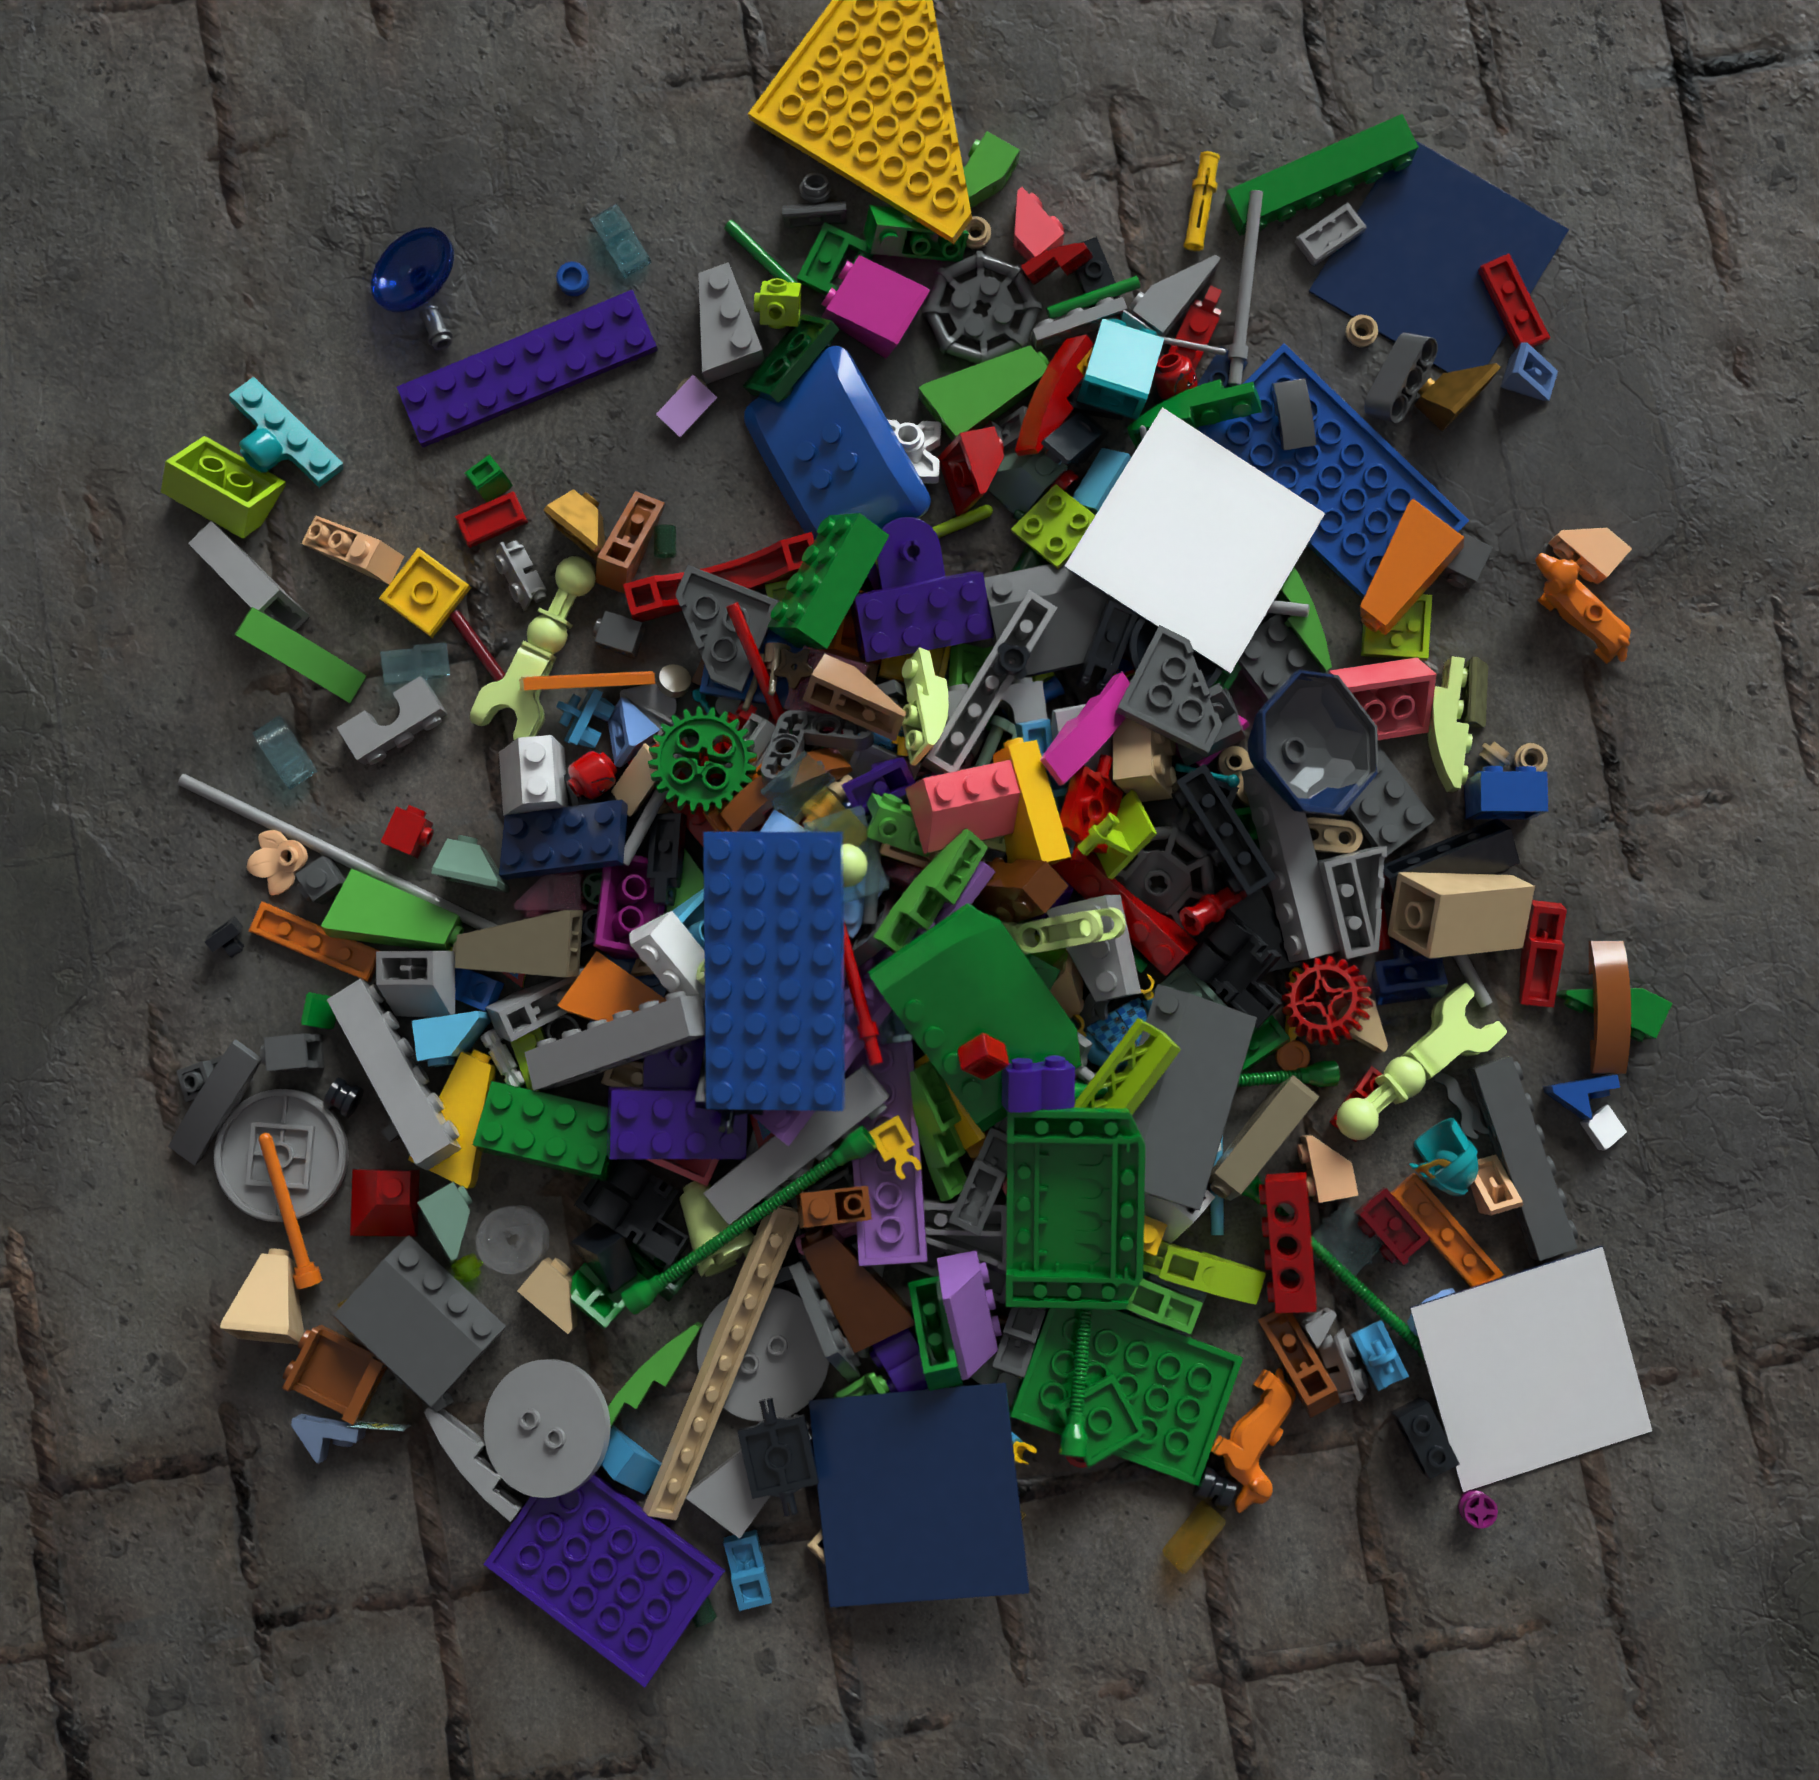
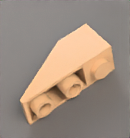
M315 516L301 543L356 571L387 584L392 582L405 557L379 539L319 516Z

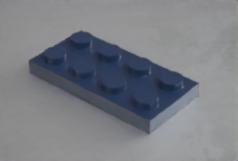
M621 799L505 815L499 876L509 880L623 865L628 804Z

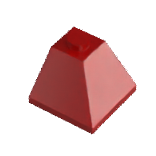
M995 426L959 433L938 456L956 516L966 513L987 492L1005 457L1004 445L1001 438L997 435Z
M352 1169L350 1236H418L417 1202H419L420 1170Z

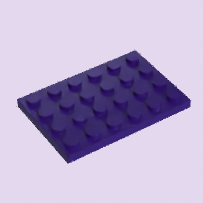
M596 1473L583 1486L568 1494L550 1498L530 1496L484 1563L487 1568L643 1687L648 1685L726 1571L655 1517L647 1516L643 1508Z

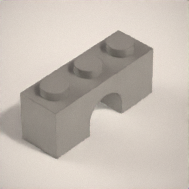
M421 676L393 692L399 703L400 713L392 724L379 726L374 717L364 710L337 727L357 761L364 765L368 763L374 765L382 761L387 756L386 752L395 746L401 748L414 740L413 735L423 729L426 731L431 730L442 722L441 718L447 715V712L429 683Z
M1031 677L1013 680V684L1009 686L998 704V707L1006 712L1009 721L1013 724L1048 719L1042 681L1033 682ZM967 684L948 687L949 707L946 724L968 690Z

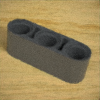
M1407 332L1402 333L1397 338L1365 399L1364 410L1368 417L1393 423H1399L1403 420L1437 356L1438 344L1436 339Z

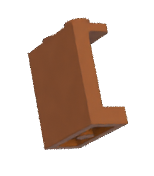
M323 1325L316 1326L311 1331L306 1330L298 1344V1348L301 1351L296 1361L292 1360L284 1371L283 1379L286 1381L282 1389L287 1392L297 1391L343 1414L342 1420L352 1425L358 1423L363 1419L387 1367L365 1346Z

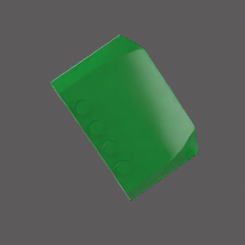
M968 903L868 971L869 976L882 996L983 1132L1007 1117V1110L1002 1106V1070L985 1080L961 1070L958 1048L985 1033L1005 1044L1009 1064L1015 1058H1028L1032 1060V1063L1045 1061L1047 1056H1062L1075 1069L1081 1066L1078 1033L1075 1025L1002 921L975 909L974 906Z
M1069 1108L1033 1112L1007 1111L1006 1307L1125 1310L1128 1306L1133 1291L1143 1279L1146 1153L1145 1141L1129 1109Z

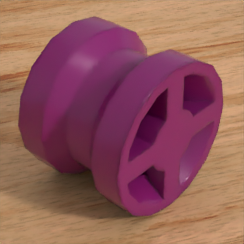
M1469 1490L1463 1493L1459 1499L1458 1511L1461 1517L1473 1527L1479 1529L1488 1528L1496 1521L1498 1515L1497 1505L1493 1499L1482 1491Z

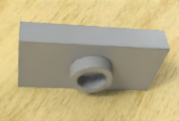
M1347 202L1296 237L1295 243L1314 267L1365 232L1367 227Z

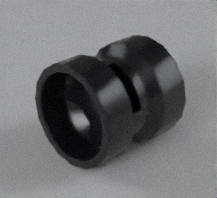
M1205 1466L1199 1486L1195 1485L1193 1497L1202 1502L1206 1500L1212 1501L1215 1508L1225 1512L1235 1495L1238 1481L1229 1476L1221 1477L1217 1475L1216 1470Z

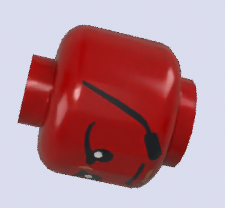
M1169 353L1158 359L1153 382L1157 394L1162 400L1165 401L1181 392L1198 386L1192 361L1188 357L1179 353Z
M589 751L568 767L570 779L567 781V784L577 797L584 795L586 798L593 800L615 785L617 769L604 752L599 754L595 751Z

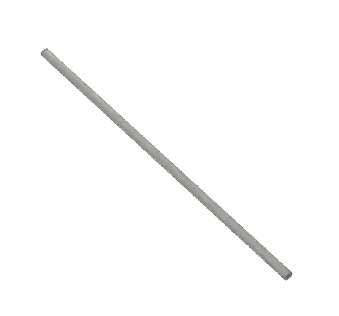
M182 774L178 780L179 786L270 830L279 831L285 837L296 840L303 846L336 862L458 914L463 923L477 930L498 926L193 777Z

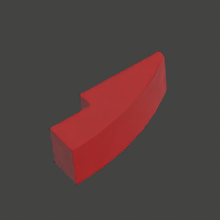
M1532 900L1521 952L1520 1004L1554 1008L1565 944L1562 942L1567 909L1561 903Z

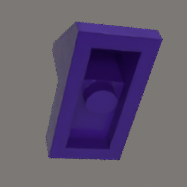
M904 757L874 763L871 765V771L842 784L843 790L857 817L870 811L867 807V802L871 793L880 796L888 793L899 798L906 794L905 788L916 783Z

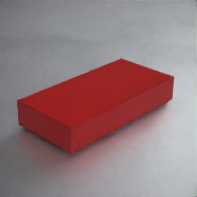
M514 491L455 516L469 548L528 523Z

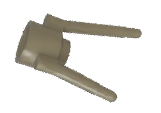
M775 642L765 644L764 654H760L767 672L770 673L768 691L770 696L775 694L778 677L774 676L773 672L782 663L781 650L787 649L791 651L789 645ZM755 675L743 704L744 711L749 709L758 687ZM788 682L791 710H798L796 690H792Z

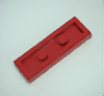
M1510 254L1481 265L1478 272L1515 348L1517 349L1523 342H1527L1533 348L1548 342L1550 336Z

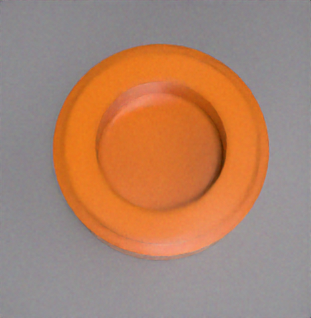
M1292 1040V1042H1288L1276 1051V1063L1283 1071L1307 1067L1310 1061V1052L1304 1043Z

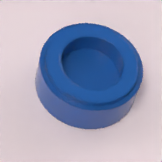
M577 262L563 264L556 275L561 291L568 296L583 294L590 284L587 270L582 264Z

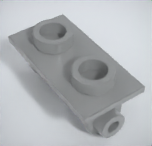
M512 541L506 546L503 542H500L494 555L495 566L498 572L504 574L509 582V591L513 600L519 602L523 611H526L532 599H534L535 603H538L547 598L545 594L547 589L536 570L527 574L523 571L533 566L522 544L519 545L517 541Z
M1343 1328L1334 1336V1339L1331 1334L1326 1335L1318 1349L1326 1368L1337 1365L1340 1371L1332 1372L1329 1376L1338 1390V1396L1342 1403L1354 1400L1353 1394H1355L1357 1401H1361L1367 1393L1368 1380L1364 1370L1358 1368L1354 1358L1357 1354L1355 1344L1350 1336H1346Z

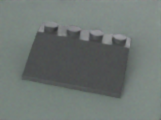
M409 1235L376 1267L333 1315L343 1327L430 1408L502 1335L506 1327Z

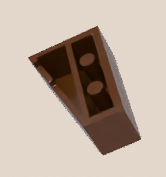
M995 857L991 862L981 859L995 873L971 905L975 909L989 916L992 915L1001 921L1018 923L1045 914L1066 890L1068 885L1047 861L1016 859L1013 863H1004L1003 858Z

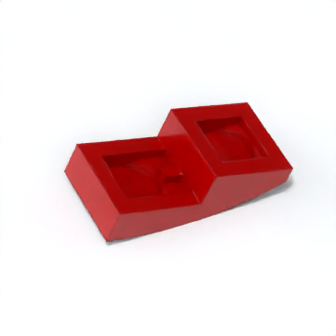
M1073 243L1041 253L1021 265V267L1035 285L1059 267L1062 268L1067 276L1092 259L1093 255L1085 243Z

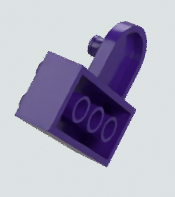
M912 517L898 518L887 523L882 530L889 534V537L875 561L880 589L858 593L850 606L860 660L870 662L915 653L918 648L932 650L994 638L983 572L972 571L945 576L939 538L930 525Z
M706 1037L643 1058L642 1087H609L607 1155L609 1159H746L747 1114L735 1115L734 1130L730 1134H727L728 1122H726L724 1134L719 1131L720 1113L710 1109L695 1108V1098Z

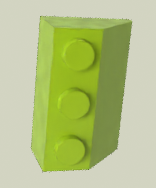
M203 436L165 461L161 493L244 539L263 524L285 488L286 481L268 471L265 473L257 472L243 457Z

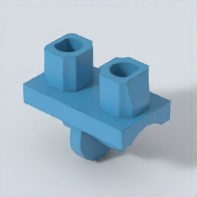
M595 688L593 690L589 689L579 710L576 708L581 697L572 694L568 704L558 701L556 708L564 712L559 721L560 724L568 727L572 717H575L564 742L570 745L579 744L589 748L596 747L601 733L590 728L587 724L592 715L607 722L615 708L608 700L601 697L603 692Z
M1379 1320L1350 1334L1378 1391L1392 1383L1409 1377L1383 1321Z

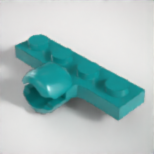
M252 377L229 394L230 402L257 427L255 431L239 443L243 458L254 470L259 473H265L282 460L288 459L319 488L343 470V462L255 377Z

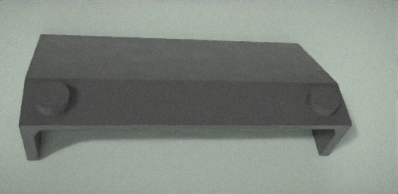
M1066 562L1059 569L1052 564L984 578L994 646L1029 590L1058 607L1030 652V658L1025 666L1027 670L1025 677L1083 666L1086 662L1083 660L1107 599L1114 600L1064 567ZM1129 642L1123 657L1129 656Z
M1157 984L1146 1022L1163 1031L1181 1051L1132 1115L1146 1145L1145 1194L1200 1211L1257 1017L1187 992ZM1143 1031L1139 1046L1145 1043L1150 1036L1149 1033Z

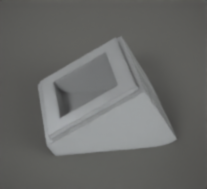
M1324 1308L1301 1321L1300 1326L1310 1344L1316 1349L1320 1347L1337 1316L1335 1311Z

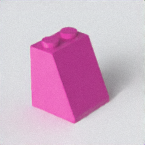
M859 255L854 264L849 261L845 264L838 276L843 282L837 291L831 287L822 302L826 310L821 317L832 320L839 329L886 359L898 345L930 290Z

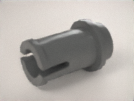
M437 306L426 307L429 315L422 309L419 315L429 335L427 338L429 345H432L436 350L450 346L452 343V332L446 329L439 308Z

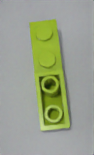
M1164 1240L1161 1241L1156 1256L1153 1257L1146 1253L1143 1255V1271L1158 1275L1160 1279L1257 1305L1266 1275L1265 1271L1203 1251H1194Z

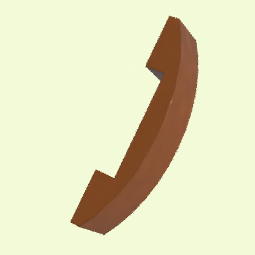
M823 748L803 753L790 786L782 790H770L764 786L762 776L760 775L730 801L722 811L721 816L732 832H749L766 822L763 812L818 780L823 787H826L852 772V767L837 748ZM778 765L777 773H778L779 771H782V768H781V766H779V765Z
M1589 941V974H1593L1594 1040H1590L1591 1073L1626 1074L1631 1037V991L1624 941Z

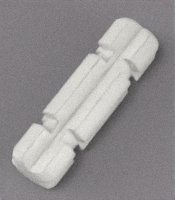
M495 1029L485 1032L481 1036V1040L484 1046L490 1049L488 1053L500 1074L506 1077L504 1079L505 1083L516 1087L523 1086L525 1084L521 1071H517L516 1068L518 1066L506 1044L501 1043L503 1039L498 1037Z

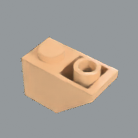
M1608 528L1561 530L1548 543L1553 547L1554 553L1560 559L1574 560L1581 568L1579 574L1582 578L1597 585L1605 580L1632 550L1629 545Z
M1300 1136L1302 1144L1297 1145L1301 1164L1306 1163L1308 1197L1312 1196L1314 1202L1322 1203L1359 1196L1352 1162L1314 1136Z

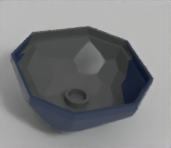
M1298 670L1264 703L1256 714L1248 739V755L1250 762L1257 772L1293 811L1340 816L1345 813L1379 773L1377 725L1339 675Z

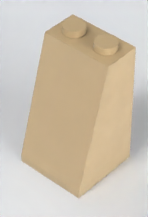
M1399 872L1387 935L1429 959L1523 948L1535 886L1514 875Z

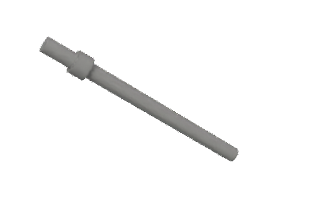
M1259 190L1250 191L1233 344L1229 345L1228 359L1231 360L1228 381L1230 386L1241 384L1243 363L1247 361L1249 347L1246 345L1263 198V192Z

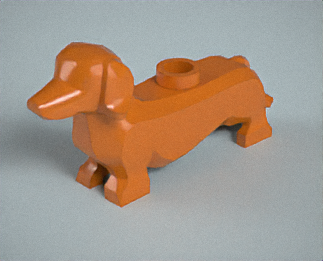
M1544 553L1538 554L1535 560L1536 565L1547 581L1544 585V593L1537 601L1549 611L1557 608L1560 616L1566 622L1591 638L1598 646L1593 652L1606 664L1616 655L1620 662H1625L1630 644L1631 630L1629 626L1615 616L1577 579L1581 568L1574 560H1559Z
M1280 1368L1276 1370L1275 1375L1266 1369L1261 1371L1253 1383L1257 1388L1264 1390L1260 1396V1402L1235 1423L1231 1429L1229 1440L1218 1435L1211 1449V1452L1215 1455L1223 1456L1227 1472L1242 1484V1489L1235 1500V1509L1239 1514L1253 1503H1266L1272 1496V1482L1261 1470L1259 1458L1268 1444L1274 1446L1281 1438L1284 1430L1280 1426L1291 1411L1296 1398L1294 1389L1285 1381L1283 1370Z

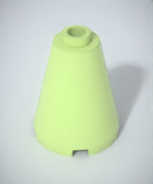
M693 1181L683 1188L684 1193L680 1196L693 1251L707 1241L709 1242L710 1239L716 1237L717 1234L730 1226L703 1194L712 1186L710 1183L708 1186ZM746 1229L745 1232L739 1234L731 1242L729 1241L721 1249H718L713 1254L711 1253L710 1256L698 1263L696 1266L700 1276L704 1274L706 1277L712 1276L737 1264L736 1260L742 1256V1253L747 1257L755 1237L750 1229Z

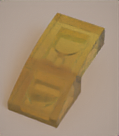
M826 786L800 808V812L819 832H843V844H851L858 847L868 838L866 835L867 828L849 809H846Z

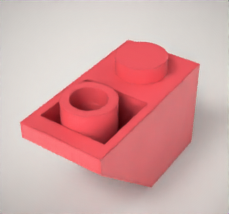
M1021 187L1017 190L1013 247L1026 261H1029L1041 253L1062 246L1065 233L1063 232L1064 227L1055 216L1050 217L1042 209L1043 205L1040 199L1034 193L1029 194Z

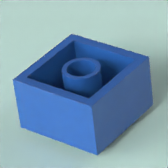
M1502 766L1483 767V771L1474 772V776L1468 778L1464 785L1465 820H1494L1496 818L1499 820H1530L1548 812L1547 772H1536L1535 766L1516 767V771L1503 772Z

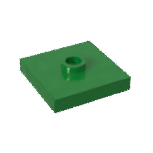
M1114 1373L1107 1375L1084 1390L1085 1394L1083 1395L1085 1398L1083 1400L1085 1402L1082 1403L1084 1404L1082 1408L1084 1411L1082 1413L1085 1417L1084 1427L1088 1438L1087 1456L1083 1460L1088 1468L1147 1435ZM1069 1397L1054 1406L1065 1427L1068 1415L1072 1412L1070 1408L1072 1407L1071 1403L1073 1402H1071V1399L1073 1397Z

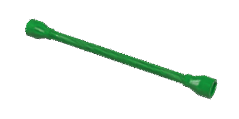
M1335 1060L1317 1061L1307 1067L1297 1068V1070L1241 1074L1237 1087L1281 1084L1293 1075L1303 1084H1310L1316 1087H1334L1339 1084L1340 1071ZM1075 1082V1101L1088 1084ZM1108 1087L1099 1089L1094 1099L1103 1098L1108 1092Z
M860 1126L847 1135L841 1146L832 1152L831 1157L829 1156L828 1159L807 1171L806 1174L797 1178L796 1181L790 1183L789 1186L783 1188L775 1196L773 1195L757 1208L748 1212L747 1215L741 1217L733 1225L731 1224L717 1234L716 1237L710 1239L709 1242L707 1241L705 1244H702L698 1249L682 1258L681 1261L665 1270L664 1273L655 1275L649 1280L637 1282L621 1293V1297L625 1306L634 1315L639 1314L652 1304L656 1296L665 1289L666 1285H669L670 1282L679 1278L687 1270L696 1266L710 1256L711 1253L713 1254L718 1249H721L722 1246L728 1244L729 1241L731 1242L732 1239L738 1237L739 1234L745 1232L753 1224L755 1225L764 1217L770 1215L771 1212L780 1208L781 1205L787 1203L795 1195L797 1196L802 1190L804 1191L813 1183H816L820 1178L826 1176L827 1173L833 1171L834 1168L836 1169L837 1166H843L849 1161L867 1156L877 1149L876 1142L864 1126Z
M1256 1175L1241 1195L1253 1199L1259 1205V1185L1262 1183L1258 1175ZM1280 1205L1276 1207V1211L1280 1215L1290 1216ZM1312 1236L1313 1255L1321 1262L1323 1261V1264H1326V1267H1329L1332 1273H1335L1339 1279H1342L1341 1281L1345 1282L1344 1284L1348 1285L1351 1291H1354L1386 1324H1389L1402 1339L1408 1342L1425 1362L1418 1336L1411 1332L1409 1326L1405 1325L1402 1319H1399L1386 1304H1383L1368 1287H1364V1284L1344 1265L1342 1266V1263H1339V1260H1336V1257H1333V1254H1330Z
M1080 1309L1081 1311H1079L1081 1315H1079L1080 1319L1078 1322L1080 1324H1078L1079 1328L1077 1329L1079 1331L1077 1336L1079 1337H1077V1350L1075 1351L1077 1359H1075V1372L1073 1373L1075 1381H1073L1074 1385L1072 1388L1074 1390H1072L1073 1394L1071 1395L1073 1397L1071 1399V1402H1073L1071 1403L1072 1407L1070 1408L1072 1412L1068 1415L1067 1425L1061 1435L1059 1455L1086 1458L1088 1438L1084 1427L1085 1417L1082 1413L1084 1411L1082 1409L1084 1404L1082 1403L1085 1402L1083 1394H1085L1084 1390L1086 1387L1084 1385H1086V1382L1084 1381L1087 1379L1085 1378L1087 1376V1373H1085L1087 1372L1086 1368L1088 1367L1086 1364L1088 1360L1086 1359H1088L1087 1355L1089 1354L1087 1350H1089L1088 1346L1090 1343L1088 1341H1090V1338L1088 1337H1090L1089 1333L1091 1332L1089 1328H1091L1092 1316L1090 1315H1092L1091 1311L1093 1309Z

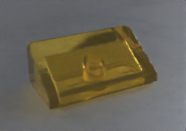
M1201 1501L1162 1550L1164 1556L1183 1575L1184 1573L1186 1574L1226 1525V1520L1206 1501Z

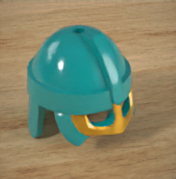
M1454 1118L1443 1120L1425 1131L1414 1141V1147L1425 1163L1420 1165L1410 1163L1409 1166L1420 1174L1430 1186H1436L1441 1191L1453 1196L1460 1197L1465 1195L1468 1191L1467 1188L1477 1178L1479 1170L1478 1151L1472 1142L1467 1139Z

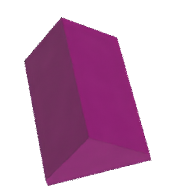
M635 855L629 866L623 864L603 868L593 946L614 959H641L639 954L630 945V932L664 915L665 906L653 903L654 888L650 887V879L646 878L647 857Z

